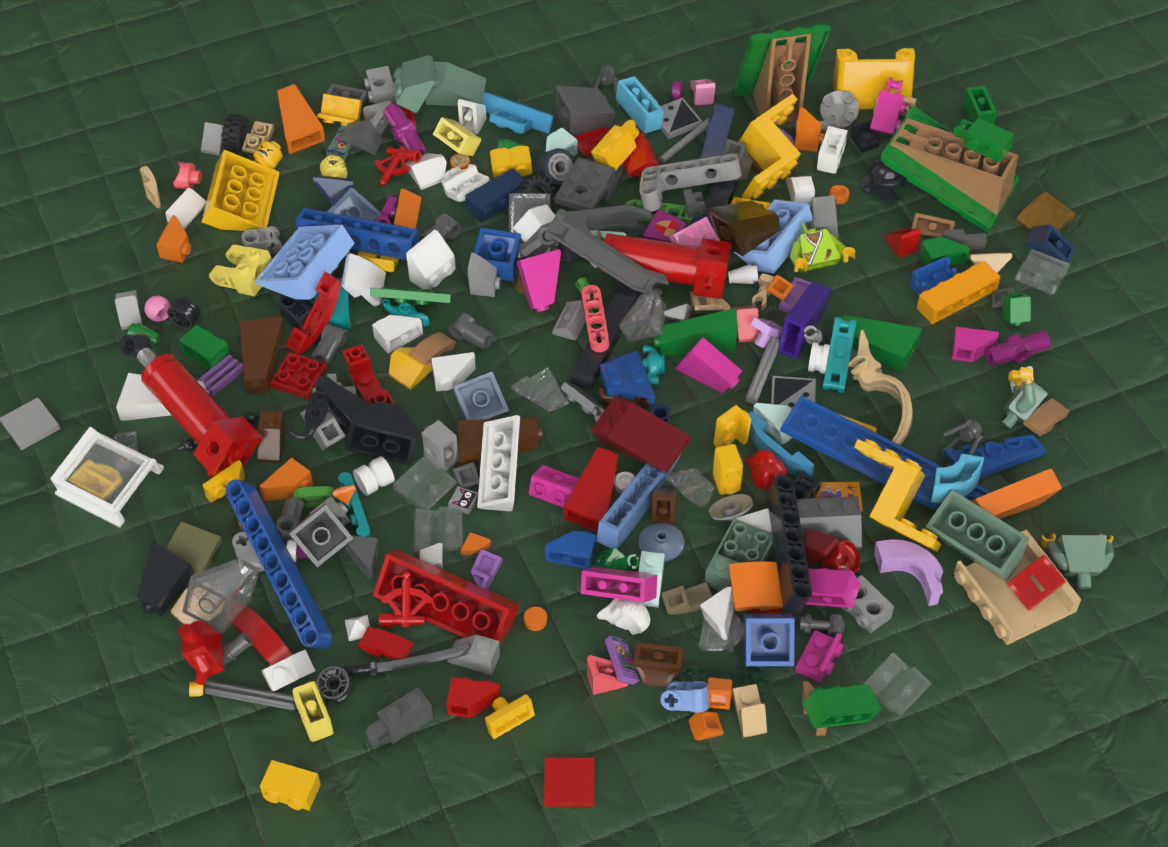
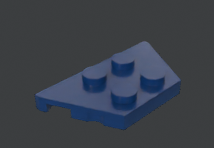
M638 351L600 364V375L608 396L615 397L616 395L630 400H635L636 396L648 398V403H655V394Z

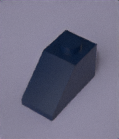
M1051 224L1032 227L1025 243L1036 255L1064 265H1069L1075 251V247Z

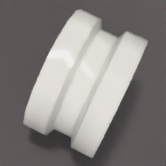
M813 342L808 367L809 372L816 370L821 374H825L830 349L829 344L822 346L817 342Z

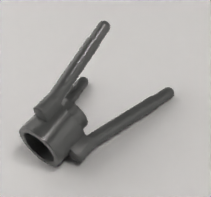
M609 65L603 66L593 88H598L600 83L603 85H610L612 83L616 106L620 107L619 102L616 100L618 78L615 77V69Z
M971 419L943 433L946 437L960 431V435L944 449L954 447L961 440L973 442L968 455L974 454L978 443L983 439L981 425Z

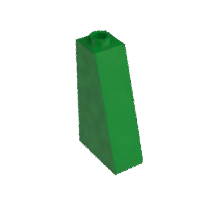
M728 309L658 326V335H654V347L659 349L661 356L663 354L665 356L686 355L704 338L721 353L735 352L738 328L736 310Z
M849 315L842 316V320H857L852 349L858 352L860 332L864 330L873 358L897 370L903 371L920 342L921 328ZM840 328L839 332L848 333V329Z

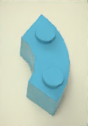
M961 454L960 459L954 465L946 468H936L931 502L942 503L951 490L963 497L972 492L978 484L984 457Z

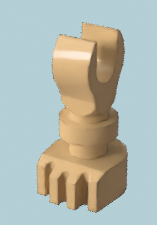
M762 273L758 280L760 284L759 293L753 296L752 306H755L757 301H761V310L766 308L767 297L771 294L766 291V288L775 277Z

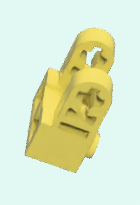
M232 245L226 252V257L231 263L237 265L236 268L216 265L209 273V278L219 286L236 289L240 294L255 296L262 288V286L255 283V280L272 261L268 250Z

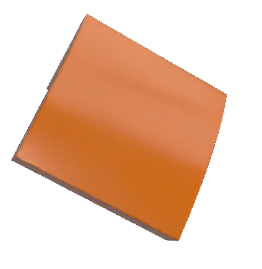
M776 562L729 564L736 612L758 608L760 611L783 608Z

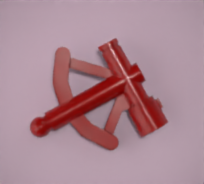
M400 146L399 149L388 147L386 152L392 156L382 161L376 160L374 162L378 170L383 173L382 179L379 181L380 186H386L391 176L408 173L410 168L406 166L405 161L419 162L421 160V152L416 149L407 150L403 146ZM391 161L388 168L383 166V164ZM401 162L402 167L396 169L399 163Z
M407 570L402 573V588L392 590L381 599L383 603H388L392 607L394 613H380V627L392 628L395 625H401V627L425 625V615L415 614L426 603H432L433 598L420 589L411 588V573ZM402 595L400 611L392 599ZM411 595L418 596L422 601L411 611Z

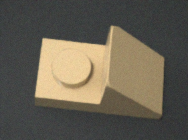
M757 685L733 688L732 694L743 738L767 733L765 704H761Z

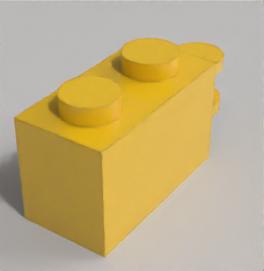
M634 120L626 121L622 127L614 125L591 151L595 162L614 167L615 171L637 147L634 139L639 135V130L636 128Z

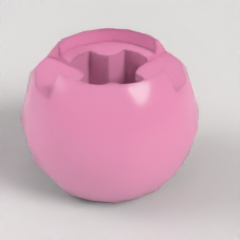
M152 296L146 301L144 311L152 321H164L168 318L167 309L170 307V303L162 296Z

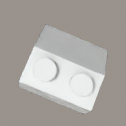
M433 230L406 253L409 280L421 289L431 290L456 269L454 254L437 230Z

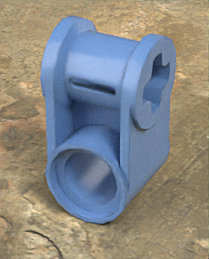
M672 681L661 695V704L670 711H691L695 713L707 711L709 709L708 684L702 681Z

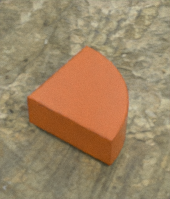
M470 532L461 548V554L471 556L474 553L480 552L481 549L486 551L491 545V540Z

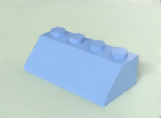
M774 199L767 209L774 211L778 215V223L781 230L744 256L736 252L734 253L747 264L757 265V271L774 274L791 253L793 243L799 235L804 234L802 224L814 221L809 204Z

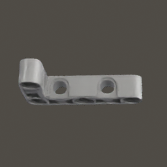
M726 154L645 168L642 171L639 190L643 209L650 212L658 210L663 199L662 192L666 190L738 179L742 175L738 155ZM708 169H715V171L710 172ZM669 175H675L676 177L670 178Z

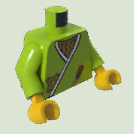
M814 221L802 224L804 234L799 235L793 243L790 253L794 272H798L799 269L800 273L835 265L839 262L841 256L844 262H848L849 256L855 259L854 248L846 247L834 235L830 234L827 229L816 231Z

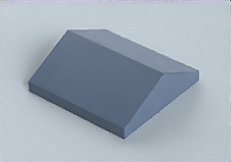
M352 187L327 211L328 213L376 221L381 214L379 210Z
M493 371L452 387L459 410L465 420L491 419L509 412Z

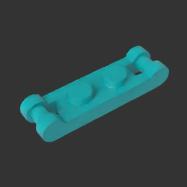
M835 317L822 390L829 391V389L838 390L837 392L844 393L857 320L850 319V321L842 320L841 317ZM840 328L848 329V333L839 332ZM831 376H840L839 382L832 381Z
M343 472L339 475L340 487L349 484L355 486L350 473ZM355 489L348 505H345L348 510H352L353 514H350L353 528L357 527V536L371 537L370 528L357 490Z

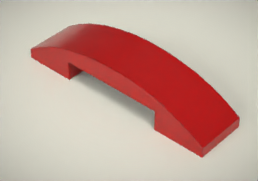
M328 272L323 273L315 288L320 294L301 329L294 327L285 344L296 354L301 355L320 336L325 325L328 323L339 295L340 281Z
M245 607L228 619L229 623L240 635L246 633L253 642L252 646L266 660L269 667L293 655L273 629L250 607Z

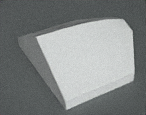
M426 153L421 155L419 162H405L406 166L410 168L409 174L421 190L444 180L443 175L446 172L447 162L441 154Z

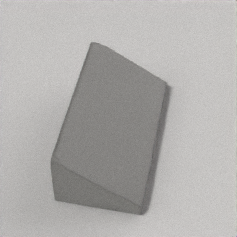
M582 300L566 302L552 331L553 335L577 340L586 321Z
M684 304L664 311V316L676 321L690 319L692 307L689 304Z

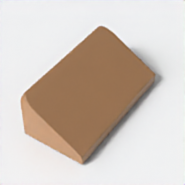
M915 213L911 229H920V235L933 238L942 237L943 230H954L955 221Z

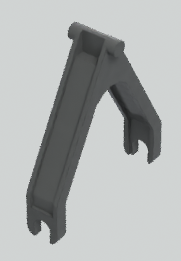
M631 205L570 212L559 209L544 234L547 240H557L633 290L653 296H660L663 294L662 289L652 286L655 283L669 284L665 274L643 268L590 232L615 227L645 232L647 224L637 221L640 218L652 220V213L648 210Z

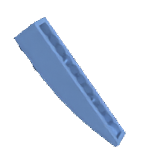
M681 454L667 474L645 464L600 520L596 542L609 548L616 547L618 549L651 505L655 488H662Z

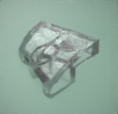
M548 367L533 377L529 378L526 376L510 386L513 391L547 411L569 404L568 399Z

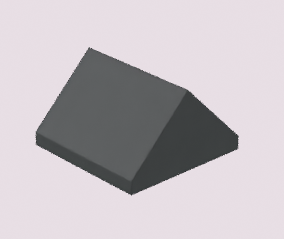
M323 504L288 532L316 567H319L354 539L326 504Z

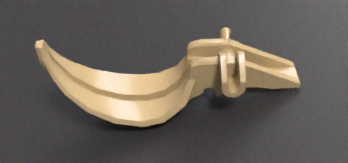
M861 330L858 356L850 361L848 365L854 368L851 371L854 375L853 379L859 381L862 389L867 392L874 390L887 392L899 401L902 406V419L892 441L901 445L910 431L913 420L910 394L901 381L882 373L880 369L881 364L871 355L864 330Z

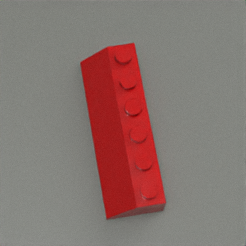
M396 550L386 554L373 593L374 597L381 600L383 596L392 590L402 588V573L407 570L411 573V588L420 589L433 598L432 603H426L415 615H425L426 621L460 637L466 638L479 635L499 641L500 646L513 625L520 604L403 551ZM402 595L392 599L400 609ZM411 595V611L422 601L418 596Z

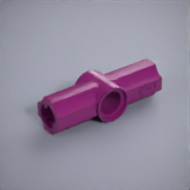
M392 103L383 110V114L391 125L397 142L402 143L407 150L416 149L423 155L426 152V148L418 137L413 122L406 118L398 104Z
M1040 331L1024 337L1020 334L1012 335L1004 343L986 348V361L989 365L993 366L1011 360L1017 363L1023 362L1031 354L1050 349V336L1046 331Z

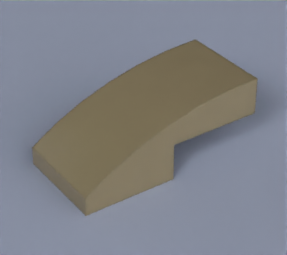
M707 582L688 589L680 586L661 593L668 615L701 610L700 605L712 597Z

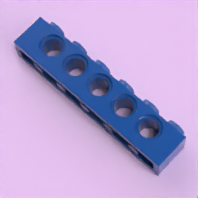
M303 208L296 218V229L304 226L343 225L355 243L351 247L352 250L407 260L406 253L419 243L418 229Z

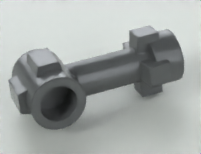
M808 614L800 616L799 630H804V633H810L811 629L828 630V636L835 638L837 633L842 634L844 632L845 621H843L841 615H830L828 621L814 620Z

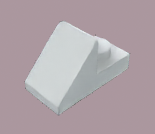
M306 650L262 670L272 692L315 672Z

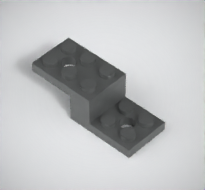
M593 155L588 156L587 159L578 157L556 194L555 203L576 210L596 209L599 201L608 204L626 171L623 163L615 171L614 167L595 162Z

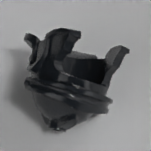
M877 160L872 164L870 172L863 177L861 189L866 194L874 192L881 195L882 199L896 203L899 198L896 197L892 188L899 185L906 188L907 183L904 182L906 177L887 167L883 161Z

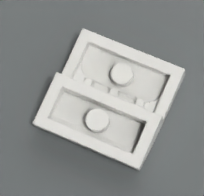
M349 253L346 256L341 286L354 298L362 295L375 307L381 304L382 297L370 296V288L384 287L386 272L372 262Z

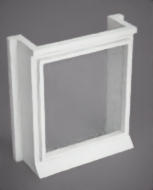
M89 427L50 479L57 488L55 492L57 496L120 528L125 522L120 510L148 472L151 470L160 474L164 466L157 463L155 459H151Z

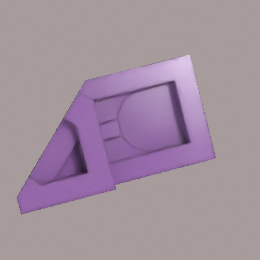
M483 549L480 550L471 569L476 585L488 589L501 566L502 557Z

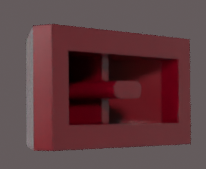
M810 528L803 535L808 568L826 557L839 540L836 537Z

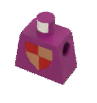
M658 209L644 232L643 238L672 243L670 236L686 228V223Z

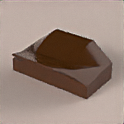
M637 642L633 666L638 670L642 683L667 687L673 678L681 673L684 648Z

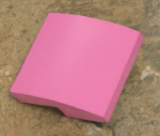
M707 217L670 236L672 243L697 247L701 246L702 238L720 241Z

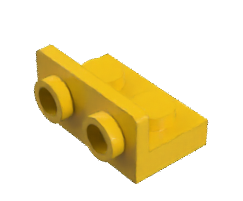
M323 94L321 113L317 114V118H323L325 123L339 121L342 126H347L348 123L359 122L362 100Z
M735 405L717 418L713 444L716 447L730 445L735 438L743 445L748 443L751 425L749 414Z

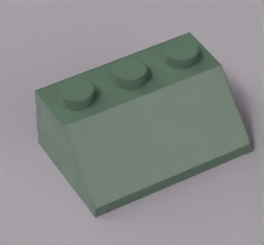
M428 55L403 62L400 68L397 67L393 74L396 104L415 113L419 111L435 84L432 56Z

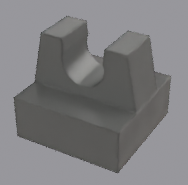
M691 189L683 190L688 218H693L696 216V212L705 210L702 192L692 193Z

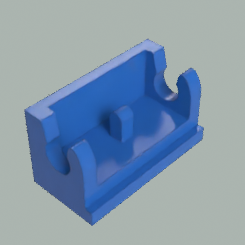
M946 256L914 270L910 287L919 297L923 291L930 290L940 282L953 278L957 274L956 268L950 270V259Z

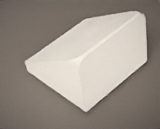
M442 543L421 549L420 560L443 570Z

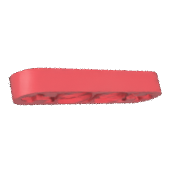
M588 285L582 289V301L590 347L595 352H604L609 348V337L599 287ZM593 294L594 300L590 301L589 295ZM592 308L599 309V311L596 313L589 312V310ZM598 323L602 325L597 329L591 327L593 324ZM601 336V343H597V337Z

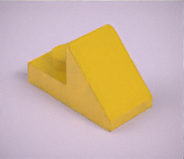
M240 460L203 484L205 496L211 503L226 494V487L230 481L236 479L244 482L245 474Z

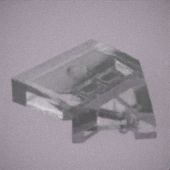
M733 612L728 640H723L704 618L699 643L701 651H723L727 649L731 653L733 647L743 639V622Z

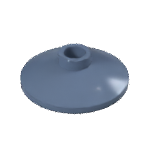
M654 523L647 526L641 532L639 547L641 552L665 554L664 562H668L677 558L682 553L684 537L681 531L671 524Z

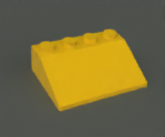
M224 150L216 163L201 222L221 230L246 231L249 229L266 228L280 172Z

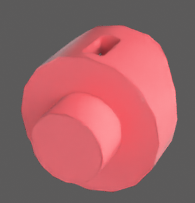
M178 162L180 171L173 182L176 189H193L195 184L201 183L202 173L196 170L195 164Z

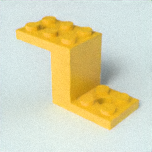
M793 94L753 120L739 140V142L746 144L747 152L764 170L752 179L741 196L744 199L751 200L753 198L756 200L764 193L763 190L766 188L768 190L772 189L778 183L777 180L780 178L782 180L786 179L791 174L790 170L798 164L797 159L801 153L776 126L777 124L779 126L784 124L788 120L787 116L795 109L793 106L798 99Z
M858 439L854 446L857 451L893 469L869 517L938 552L941 543L937 541L938 537L934 533L924 528L920 532L916 530L917 526L914 523L904 519L925 477V474L921 471L922 467L910 459H906L905 462L902 461L901 457L898 456L899 454L887 448L885 452L882 451L877 443L869 439H865L864 442Z

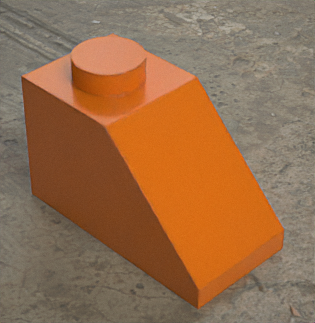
M800 107L797 121L795 148L797 150L818 152L819 144L822 145L824 140V133H821L822 124L802 107Z
M172 215L156 245L160 258L183 263L186 256L191 252V244L178 218Z
M290 458L260 485L262 498L265 501L293 497L295 489L311 487L313 485L311 471L293 458Z

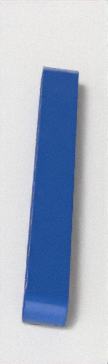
M240 480L230 481L226 487V495L301 643L309 648L325 650L331 644V632L254 485Z

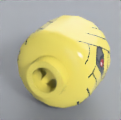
M330 155L320 163L322 176L347 178V168L341 157Z

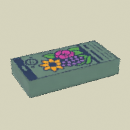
M340 126L326 150V156H339L345 161L353 145L340 140V136L346 126Z

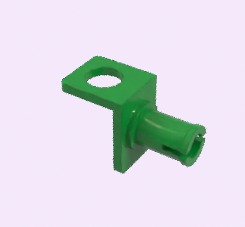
M614 547L601 551L590 568L605 567L634 572L639 567L640 560L638 557L634 558L635 554L625 557Z

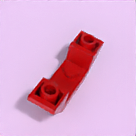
M360 344L342 351L352 382L361 399L371 405L379 401L394 404L387 389L383 391L374 375L370 358L363 345Z

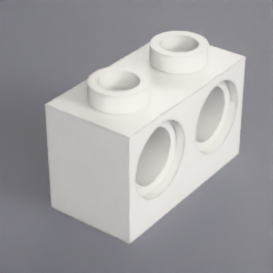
M828 126L819 151L817 170L836 174L845 149L848 130Z

